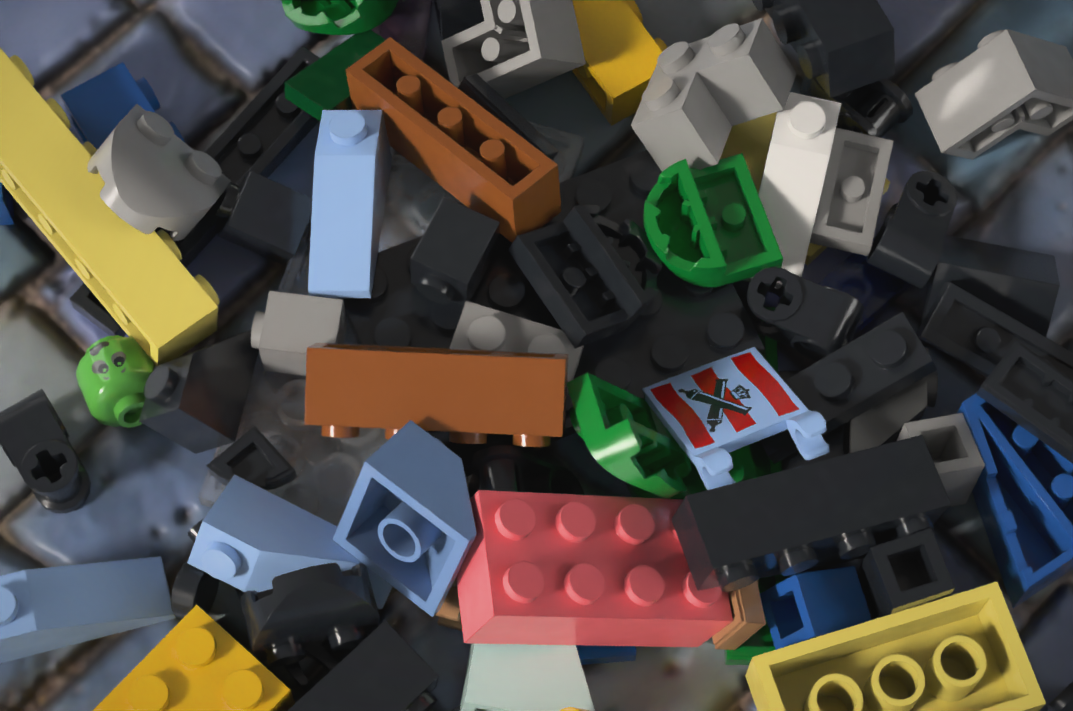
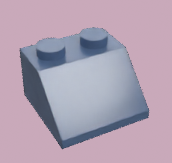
M410 420L364 462L332 539L431 617H434L441 609L477 535L462 458L448 449L439 439L431 436Z

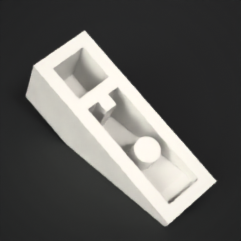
M790 92L784 110L778 111L776 114L758 195L783 256L781 268L802 277L841 103ZM753 277L744 279L743 281L750 282Z

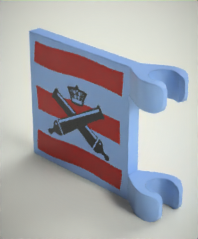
M755 347L699 366L642 389L645 401L695 465L707 490L736 483L729 473L733 468L732 457L729 452L787 429L805 460H812L830 452L829 444L824 441L821 435L827 431L826 420L819 412L808 410Z

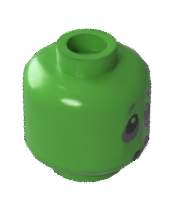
M119 335L101 338L86 350L85 355L79 361L76 369L77 383L90 414L100 424L127 428L142 424L139 422L146 398L144 396V386L148 377L153 372L155 364L133 338Z

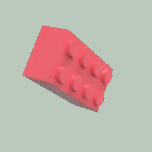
M478 490L470 498L477 535L456 576L464 643L699 647L733 621L728 592H723L720 586L699 591L696 588L671 520L683 499Z

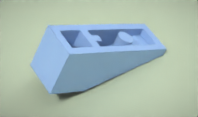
M322 110L314 155L308 278L309 296L371 299L392 163L383 110Z
M234 474L203 519L187 563L243 592L254 590L261 592L273 589V578L295 570L321 564L337 563L340 566L341 572L351 570L353 566L362 562L332 540L337 526ZM367 567L377 608L382 609L393 586Z
M162 557L27 569L0 576V663L175 619L176 617L171 609V595Z

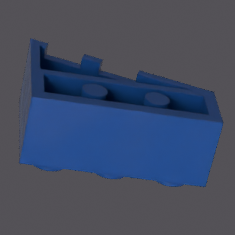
M975 393L962 402L957 413H963L985 464L972 493L1012 608L1014 609L1073 569V463Z

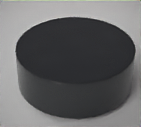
M188 560L184 562L177 574L171 595V609L174 616L183 619L196 604L209 614L220 582L219 579L188 564Z

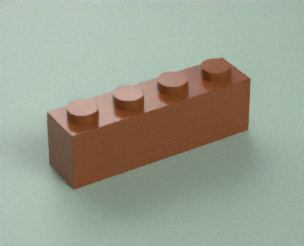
M389 37L346 69L352 109L383 110L389 146L466 207L499 221V233L512 243L518 235L542 228L561 212L558 164L393 38Z
M315 343L307 347L304 425L322 426L321 435L334 438H355L360 436V428L385 429V439H390L411 420L425 431L449 432L448 441L453 443L483 444L487 443V434L513 435V445L548 447L551 446V437H563L566 430V383H568L569 354Z

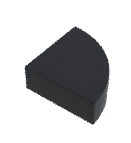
M256 426L206 465L209 473L226 486L234 474L266 491L282 487L297 477L295 469Z

